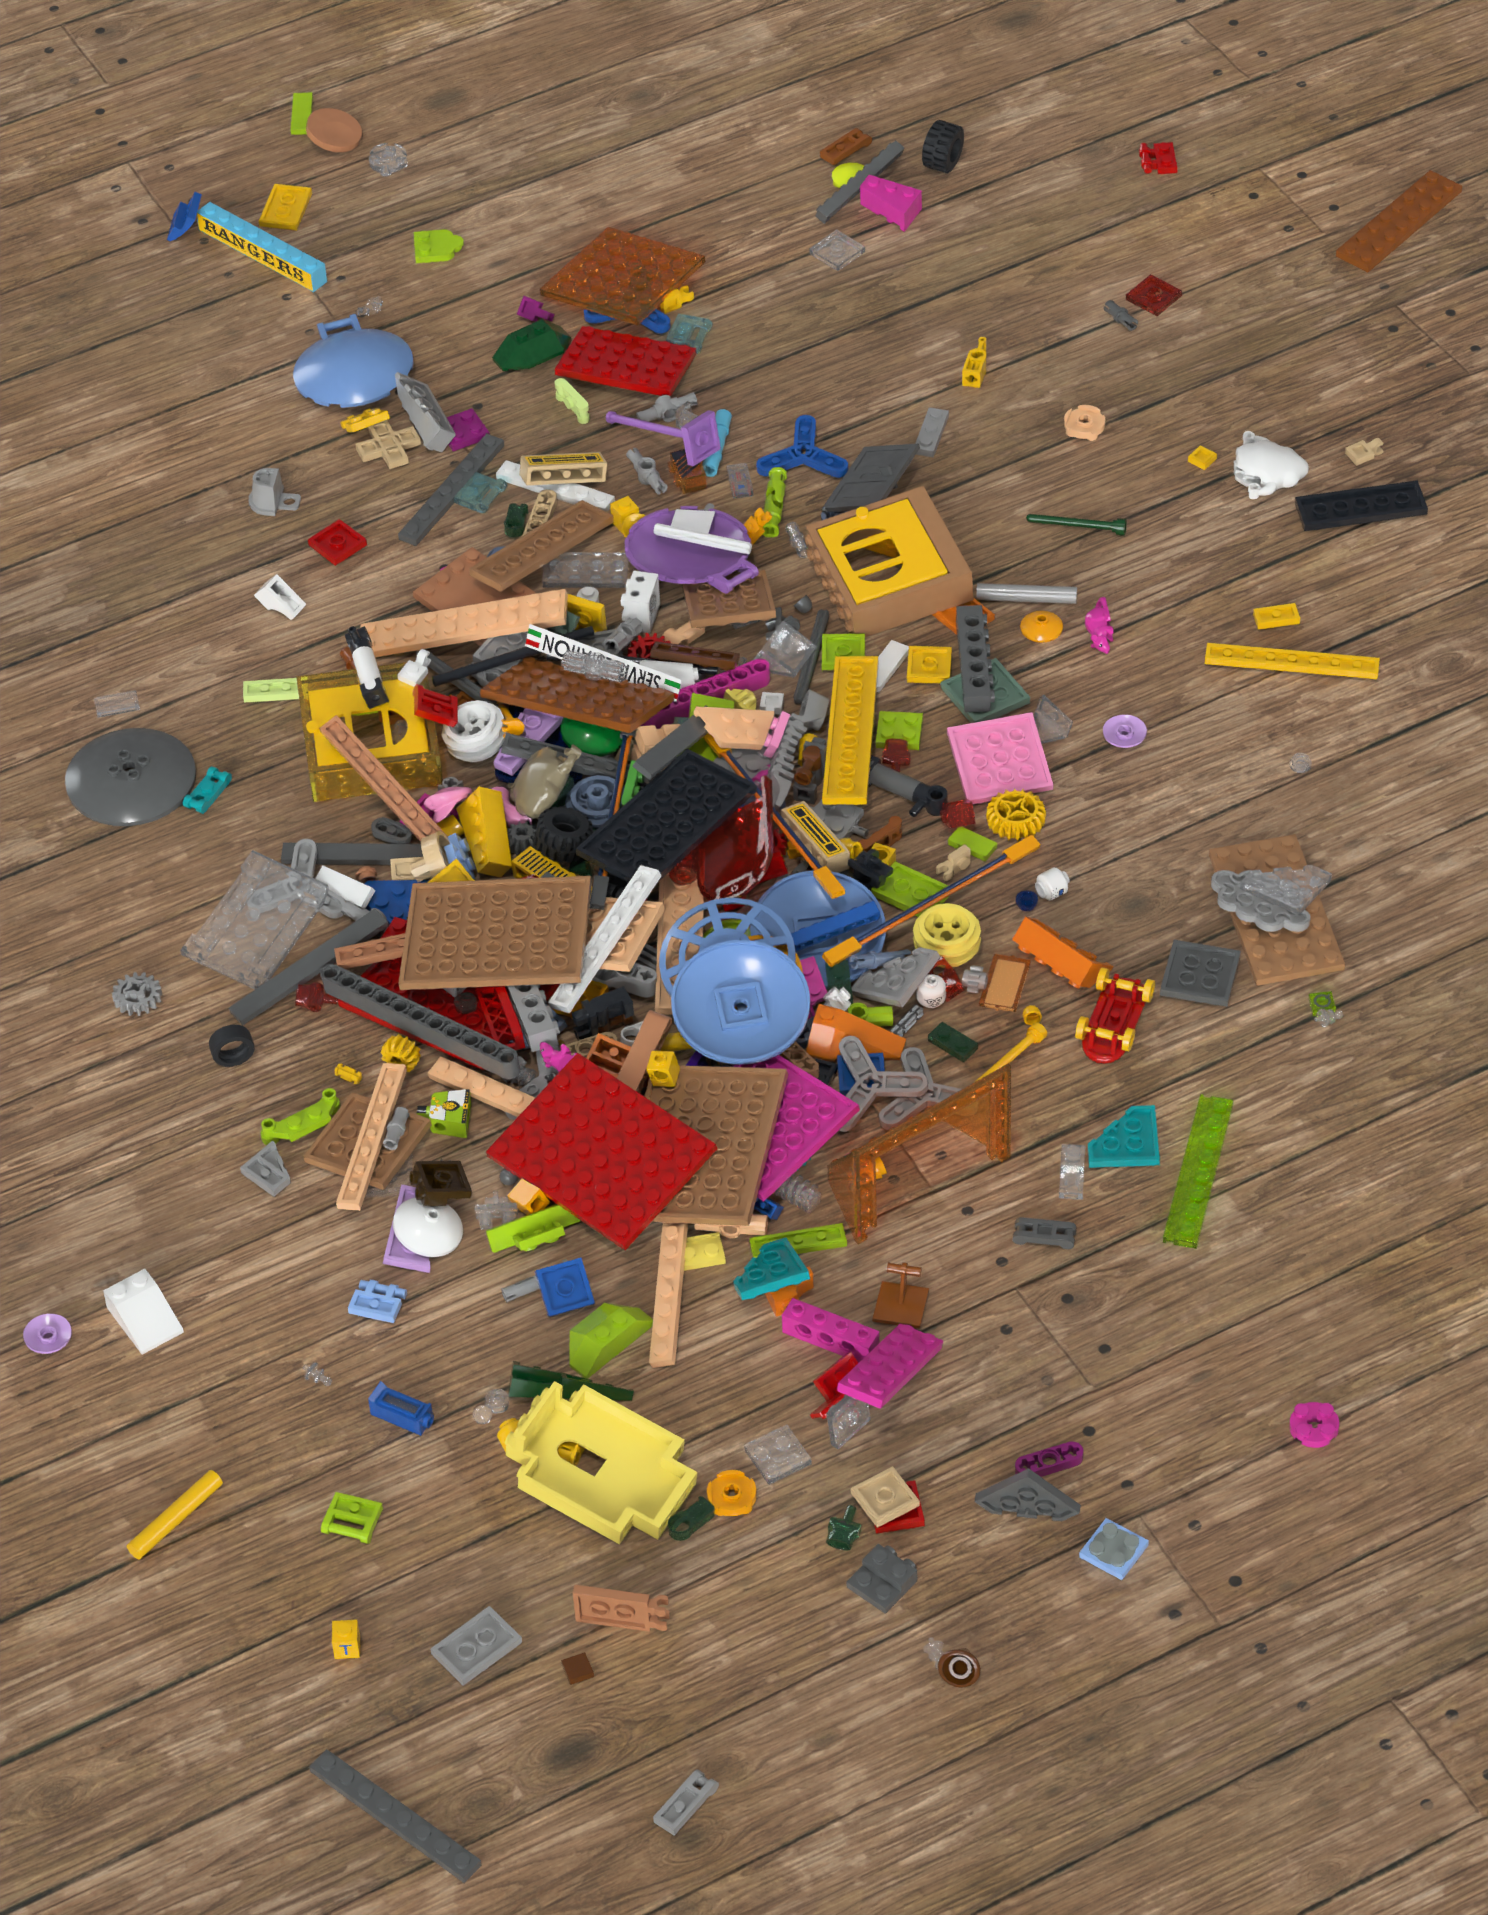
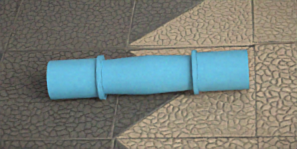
M725 409L718 410L715 415L721 449L704 459L701 472L707 477H713L717 474L720 461L722 460L725 439L729 434L732 414Z

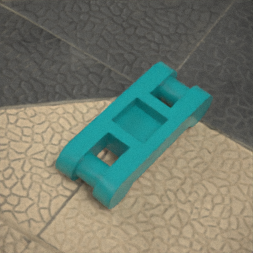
M213 766L209 767L202 781L190 795L185 796L183 806L189 809L195 808L197 812L204 814L229 785L232 774L226 771L220 772L218 768Z

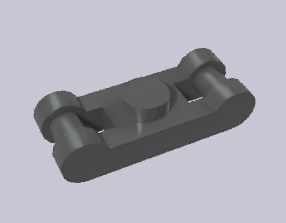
M1019 1217L1015 1220L1014 1227L1016 1231L1013 1233L1012 1239L1015 1244L1037 1243L1057 1245L1064 1249H1072L1074 1247L1075 1239L1073 1236L1076 1234L1077 1226L1072 1222Z

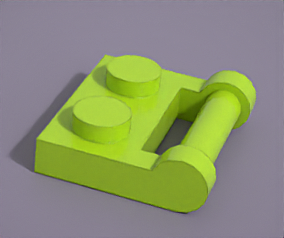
M335 1492L323 1519L321 1533L330 1534L332 1532L360 1539L362 1543L369 1544L383 1510V1505L380 1502ZM335 1519L363 1525L364 1528L361 1530L333 1522Z

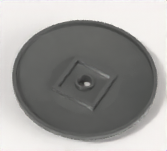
M128 728L99 736L82 747L69 763L65 776V785L72 805L87 818L112 826H135L153 822L176 810L183 803L185 796L190 795L194 787L196 767L189 749L174 736L154 729Z

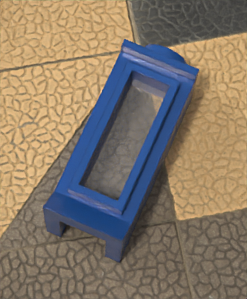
M382 1381L379 1382L368 1398L371 1415L420 1436L433 1423L434 1415L431 1403L426 1404L390 1389Z

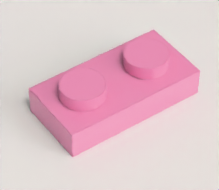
M782 711L778 718H773L769 728L772 730V733H768L763 745L766 747L764 756L772 758L778 749L790 714Z

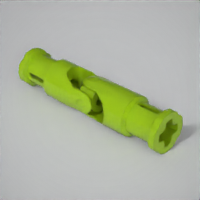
M774 467L769 471L770 481L767 484L764 512L769 511L772 519L763 526L765 530L763 535L765 537L774 538L779 534L778 524L781 522L783 497L786 488L784 481L787 479V471L781 467Z

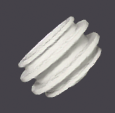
M476 700L459 705L457 724L454 728L443 725L441 735L452 756L467 762H478L492 757L501 749L505 739L503 735L506 733L502 731L501 727L507 725L502 723L501 720L504 717L497 706L485 701Z

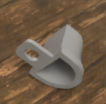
M263 468L256 471L253 475L249 506L257 514L275 516L277 509L297 510L300 505L301 496L299 494L283 493L284 485L282 484L279 469ZM287 499H294L295 503L291 505L284 504V501Z

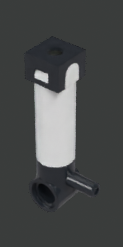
M351 626L348 629V633H345V638L358 674L362 696L368 708L371 709L389 702V698L382 683L372 649V641L366 627L363 626L356 629L355 626Z

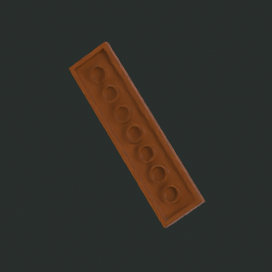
M1429 170L1336 250V257L1366 272L1371 271L1462 192V185Z

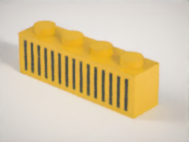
M531 846L511 861L513 876L517 879L532 874L541 878L547 871L555 877L576 876L574 873L562 868L559 863L543 856L542 852L535 850Z

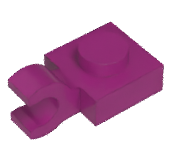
M523 296L517 311V315L537 322L538 317L552 322L555 314L542 309L544 303Z

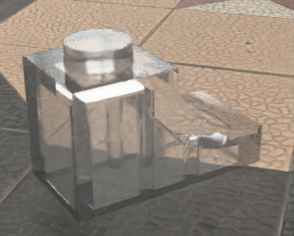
M1062 1144L1059 1198L1083 1200L1085 1145Z

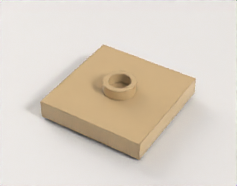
M893 1466L851 1488V1494L877 1528L920 1506L919 1499Z

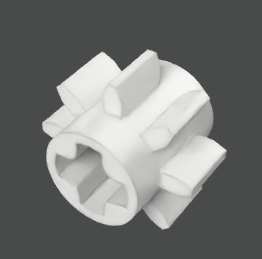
M833 987L823 997L826 1001L824 1005L846 1011L851 1005L848 1001L850 993L844 987L840 990Z

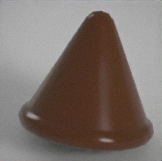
M967 1648L947 1651L938 1661V1672L941 1678L954 1687L971 1686L980 1676V1664Z

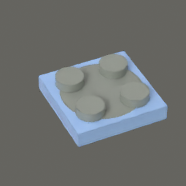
M1106 1518L1079 1552V1558L1123 1580L1148 1547L1149 1540Z

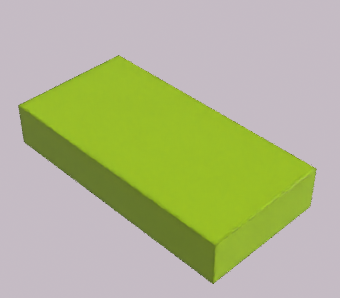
M959 826L948 838V845L958 849L965 844L970 848V855L985 862L997 849V842L962 826Z

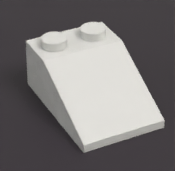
M146 1269L103 1290L107 1309L142 1355L184 1333L182 1326L161 1290Z

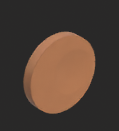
M318 109L310 114L306 123V133L310 140L317 146L332 152H348L358 146L362 136V129L358 121L350 114L338 109Z

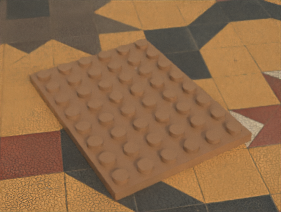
M591 876L413 883L399 977L400 990L581 983L592 885Z
M680 1066L675 1087L653 1086L649 1079L645 1097L714 1142L718 1148L652 1222L750 1225L788 1078L787 1069Z

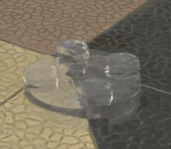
M388 143L379 144L370 151L369 165L382 176H390L392 173L407 167L406 150L403 146L395 143L394 146H388Z

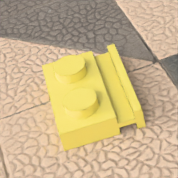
M719 1232L687 1238L684 1271L726 1264Z

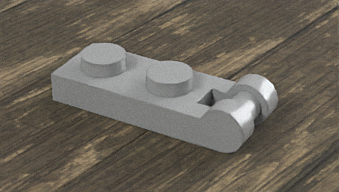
M696 1769L653 1816L654 1823L675 1835L706 1799L717 1791L719 1783L712 1778L707 1779L703 1772Z

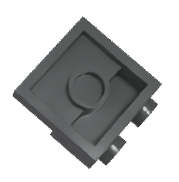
M877 1544L862 1559V1566L846 1582L848 1589L886 1614L917 1582V1568L910 1559L906 1558L903 1561L897 1557L896 1551L891 1546L886 1545L883 1547Z

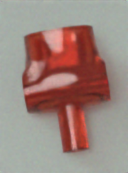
M893 738L885 740L882 764H889L891 769L900 772V766H909L910 752L908 751V742L903 739Z
M314 982L310 985L298 984L295 1006L306 1008L312 1012H319L323 1003L337 1005L338 998L324 994V987L321 983Z

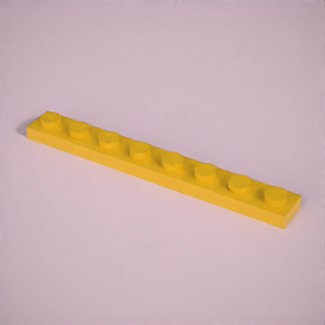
M1207 643L1205 664L1369 679H1378L1380 658L1216 643Z

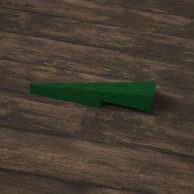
M517 1361L512 1363L508 1389L509 1397L535 1398L537 1395L540 1396L546 1387L550 1388L555 1381L563 1386V1399H570L573 1392L579 1391L583 1384L611 1400L632 1401L634 1393L633 1389L614 1387L608 1383L605 1385L593 1383L591 1379L558 1371L545 1370L538 1366H523Z

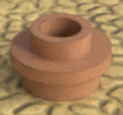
M370 866L361 867L356 872L355 878L363 884L367 881H376L377 870Z

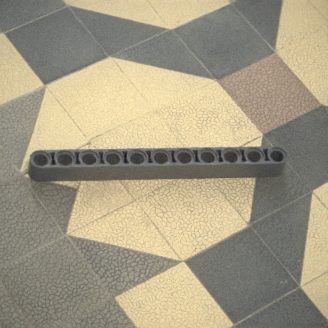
M329 964L321 969L320 975L327 994L502 1078L513 1079L520 1074L518 1055L514 1049L340 966Z

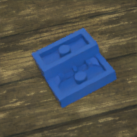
M194 192L188 204L180 201L173 214L167 237L168 241L180 237L192 226L196 219L202 194Z

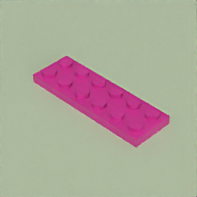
M899 1324L838 1382L837 1391L881 1409L942 1349L943 1340L936 1338L930 1333L918 1331L910 1325Z

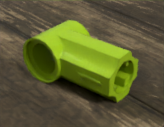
M853 1003L848 1008V1013L879 1027L893 1026L892 1006L867 1007L863 1003Z

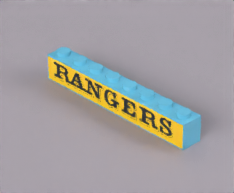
M211 202L197 211L199 230L312 292H315L327 282L325 263Z

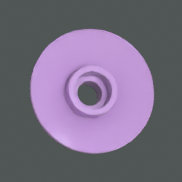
M1132 715L1114 716L1107 720L1103 726V736L1106 741L1121 748L1134 747L1140 744L1147 734L1144 722Z
M43 1314L35 1317L26 1325L23 1338L26 1346L32 1351L49 1354L59 1351L67 1345L71 1338L72 1330L70 1323L64 1317L57 1314Z

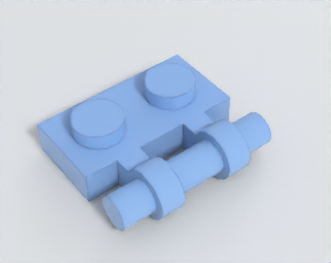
M360 1280L359 1289L362 1290H355L348 1306L349 1314L394 1323L402 1305L399 1298L405 1299L407 1290L399 1288L398 1285L394 1284L389 1286L379 1284L376 1280Z

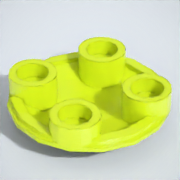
M849 162L837 166L832 171L833 185L837 188H841L843 184L846 185L851 177L854 178L859 170H863L864 165Z

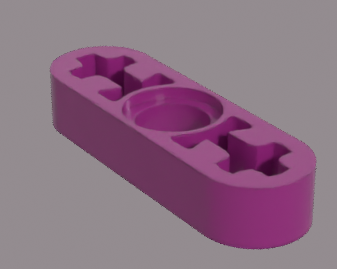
M1071 1441L1021 1456L1015 1462V1475L1026 1470L1022 1468L1023 1466H1026L1040 1477L1078 1466L1083 1461V1447L1079 1443ZM1047 1457L1056 1460L1052 1465H1046L1042 1461Z

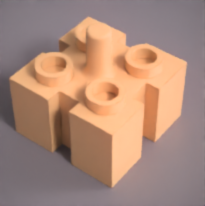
M680 724L663 725L660 729H656L655 725L639 726L635 737L637 744L633 745L630 756L631 760L636 761L678 728Z

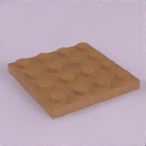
M758 570V576L743 581L733 587V590L727 594L707 582L682 584L691 628L701 629L713 625L725 626L729 623H747L754 620L767 621L771 618H776V609L766 571ZM732 573L724 578L730 580L740 573Z
M352 1092L303 1156L305 1163L345 1176L371 1099ZM396 1107L394 1108L390 1121H392ZM409 1112V1117L405 1123L406 1130L404 1135L400 1137L397 1148L389 1150L382 1144L369 1183L370 1186L382 1190L387 1187L432 1126L430 1119Z

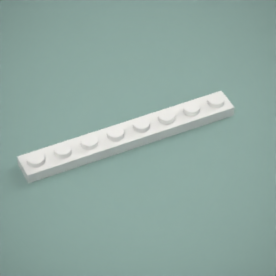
M640 865L586 945L581 983L560 984L548 1002L551 1008L566 1013L571 1012L660 879L661 874L659 870Z

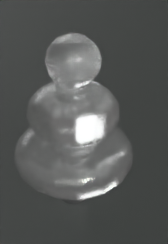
M1321 1008L1317 1012L1315 1022H1318L1321 1027L1325 1028L1329 1023L1333 1024L1336 1018L1341 1019L1343 1012L1340 1010L1334 1012L1332 1009L1326 1011Z
M317 1362L312 1363L310 1366H303V1369L306 1370L305 1380H310L314 1377V1383L322 1381L325 1386L332 1384L331 1378L324 1376L325 1371L323 1369L317 1371L319 1366Z
M930 1637L928 1639L929 1643L923 1647V1651L929 1654V1660L935 1661V1668L938 1669V1661L944 1654L941 1650L944 1647V1643L940 1640L934 1641L933 1637Z

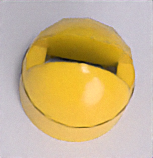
M1029 1005L1023 1009L1022 1016L1027 1025H1033L1041 1021L1042 1015L1038 1007Z

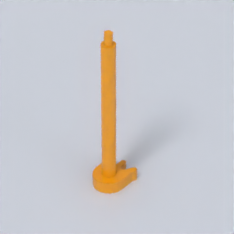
M497 702L498 708L505 718L501 721L507 725L501 727L502 731L518 736L521 735L524 731L523 722L518 718H513L504 703Z

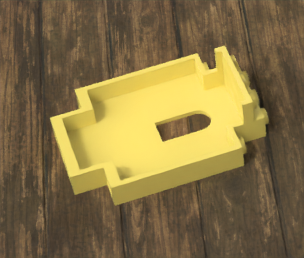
M554 1381L550 1388L546 1387L540 1396L537 1395L533 1399L528 1414L524 1413L521 1416L515 1432H510L505 1440L506 1456L522 1464L517 1473L518 1488L619 1545L632 1526L658 1540L697 1482V1472L677 1461L684 1451L685 1440L584 1384L579 1391H574L569 1401L562 1398L563 1386ZM564 1442L578 1443L606 1461L594 1477L562 1459L558 1455V1447Z

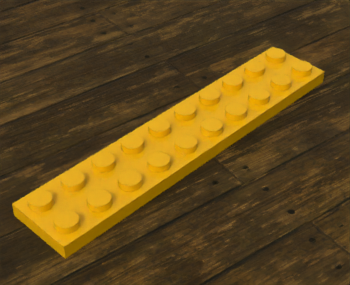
M835 656L822 793L823 805L867 804L879 665L878 656Z

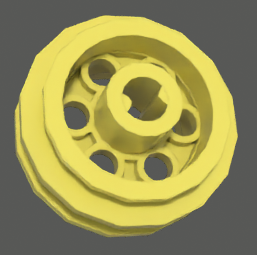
M950 903L935 905L924 911L916 919L913 927L915 949L919 947L937 951L940 955V958L934 965L936 967H958L971 960L979 951L981 944L979 920L972 912L959 905Z

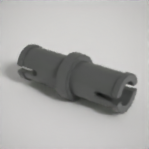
M1113 300L1105 303L1104 311L1113 316L1117 323L1123 324L1130 331L1137 327L1135 324H1138V320L1132 317L1127 309L1118 306Z

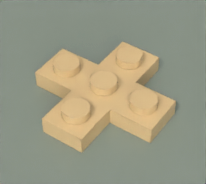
M384 420L368 427V431L373 439L356 443V450L363 462L383 457L388 468L392 469L409 464L408 456L404 450L421 445V441L413 426L394 432L388 420Z

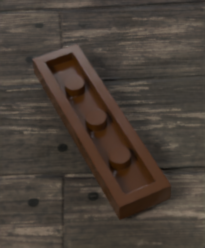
M655 642L651 649V658H657L659 661L671 660L678 661V663L699 664V666L705 668L711 666L719 667L722 670L728 671L735 670L739 663L740 653Z

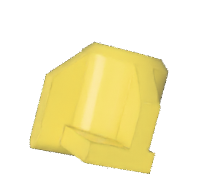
M727 689L725 691L723 699L734 701V709L756 710V697L752 691L748 689H733L732 691Z

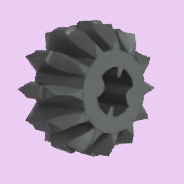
M519 821L517 825H510V828L507 829L510 854L515 853L518 856L530 846L537 850L536 845H534L536 824L530 825L529 821L521 824Z

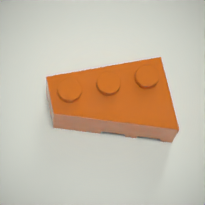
M598 1033L586 1058L617 1078L631 1046ZM648 1076V1078H647V1080H646V1082H645V1084H644L643 1087H647V1086H648V1082H649V1079H650L649 1076Z

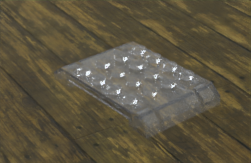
M252 850L241 865L242 872L196 935L192 933L180 951L181 955L246 986L257 989L271 979L324 904L329 887L317 879Z

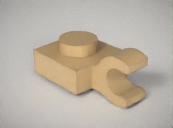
M1376 438L1367 444L1362 440L1346 447L1345 454L1358 466L1374 459V455L1382 454L1383 450L1380 446L1383 445V442L1380 438Z
M964 844L950 853L947 861L936 866V874L945 872L944 880L948 881L959 871L965 870L971 864L970 848Z

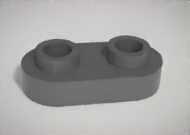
M377 818L371 824L372 835L379 840L390 844H410L413 840L412 832L406 825L389 818Z

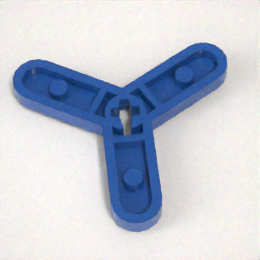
M639 271L634 274L624 298L591 304L584 309L585 321L592 324L630 316L655 333L663 334L669 331L671 327L670 318L646 302L653 286V275L648 271Z
M802 415L795 422L794 445L759 458L756 463V470L758 474L768 477L769 471L774 467L788 470L804 464L832 477L841 478L848 471V462L844 458L815 447L816 420L810 415Z

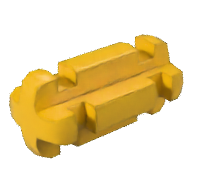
M342 1063L335 1067V1075L340 1076L344 1080L351 1083L354 1081L353 1084H359L362 1080V1073L360 1071L356 1073L357 1070L346 1065L343 1067Z

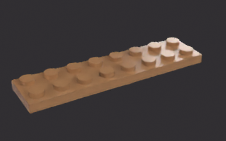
M581 500L469 568V576L501 592L612 524L613 515Z

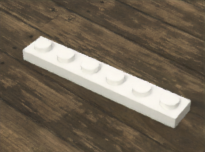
M507 460L496 472L498 480L537 493L543 490H553L558 500L573 505L583 500L608 512L610 510V503L615 502V496L577 483L526 486L519 475L520 465Z

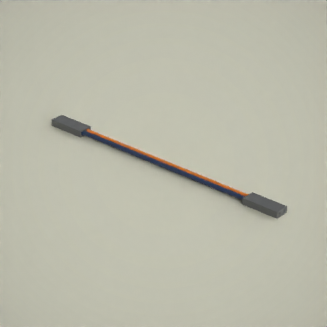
M636 729L631 733L623 731L620 733L622 744L608 819L619 810L631 740L635 739ZM600 867L598 875L594 877L589 908L604 910L609 877H607L608 872Z

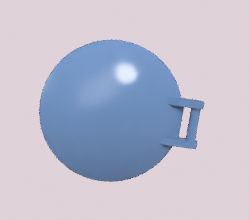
M356 314L349 315V318L326 324H317L321 340L312 344L300 355L294 366L293 378L300 394L305 398L314 399L316 404L328 407L330 404H340L341 408L362 406L389 396L390 391L397 387L395 374L399 372L408 376L409 371L413 369V355L410 347L402 338L383 330L361 329ZM352 325L353 329L341 331L330 335H327L326 333L327 331L339 329Z

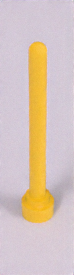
M1037 1022L1027 1029L1026 1037L971 1084L970 1091L973 1093L978 1092L1032 1043H1040L1047 1037L1045 1027Z

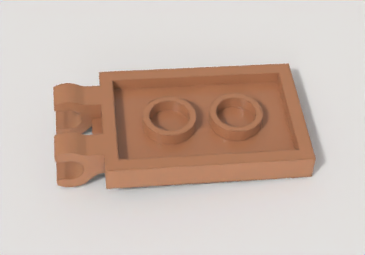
M582 1585L574 1586L573 1601L576 1622L649 1632L651 1628H656L660 1631L667 1630V1622L660 1621V1619H670V1612L665 1607H659L661 1604H669L668 1596L658 1595L650 1599L648 1594Z

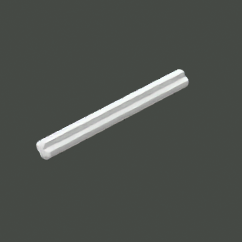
M659 523L655 524L654 534L658 536L743 554H750L752 544L745 541ZM673 531L697 537L671 536L668 533Z

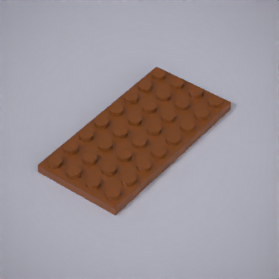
M533 657L523 658L522 662L512 666L509 670L481 688L480 697L631 733L674 701V692L666 691L664 688L648 687L643 683H629L626 679L616 680L608 675H597L588 670L580 671L572 669L570 666H559L553 662H542L535 660Z

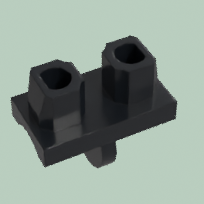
M870 849L868 852L862 851L856 858L848 860V866L854 869L853 876L858 879L870 877V885L876 889L885 885L886 877L893 874V868L879 859V852L875 849Z

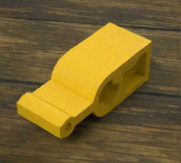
M980 337L978 339V348L970 350L962 370V386L981 387L986 373V337Z

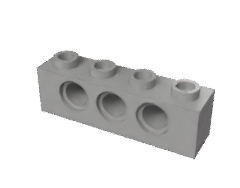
M540 984L505 986L531 1052L540 1050L541 1042H546L551 1046L558 1044L556 1036L560 1034L556 1020H551L553 1014L550 1005L545 1006L547 1001L544 991H539L538 989Z

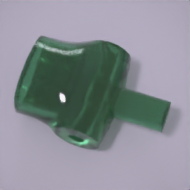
M848 1505L843 1519L837 1517L830 1518L826 1543L829 1546L845 1551L851 1550L854 1541L859 1538L862 1524L853 1522L857 1510L856 1507Z

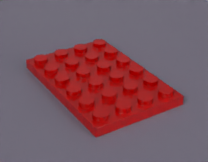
M582 326L555 367V375L653 395H669L671 397L695 358L696 348L673 344L667 341L652 340L647 337L642 338L630 334L616 333L611 330L596 329L591 326Z

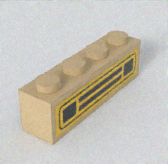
M600 452L521 456L519 475L526 486L605 482L607 462Z
M805 801L781 809L782 818L822 867L827 866L830 871L837 873L849 869L850 851Z

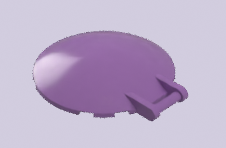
M680 506V509L698 510V506ZM666 508L644 516L629 529V534L627 538L625 537V553L630 563L640 572L658 574V578L661 581L678 584L707 582L727 594L733 590V587L749 578L753 579L759 575L757 567L747 561L749 554L654 534V527L657 523L671 526L676 510L669 511ZM710 508L709 511H715L708 534L745 541L751 544L747 529L740 521L727 513ZM736 570L741 572L730 580L724 578Z

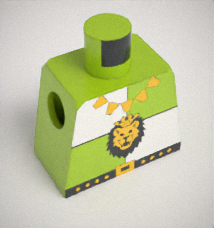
M470 1089L436 1092L432 1094L431 1106H417V1115L431 1120L432 1126L430 1130L432 1133L467 1138L471 1112Z

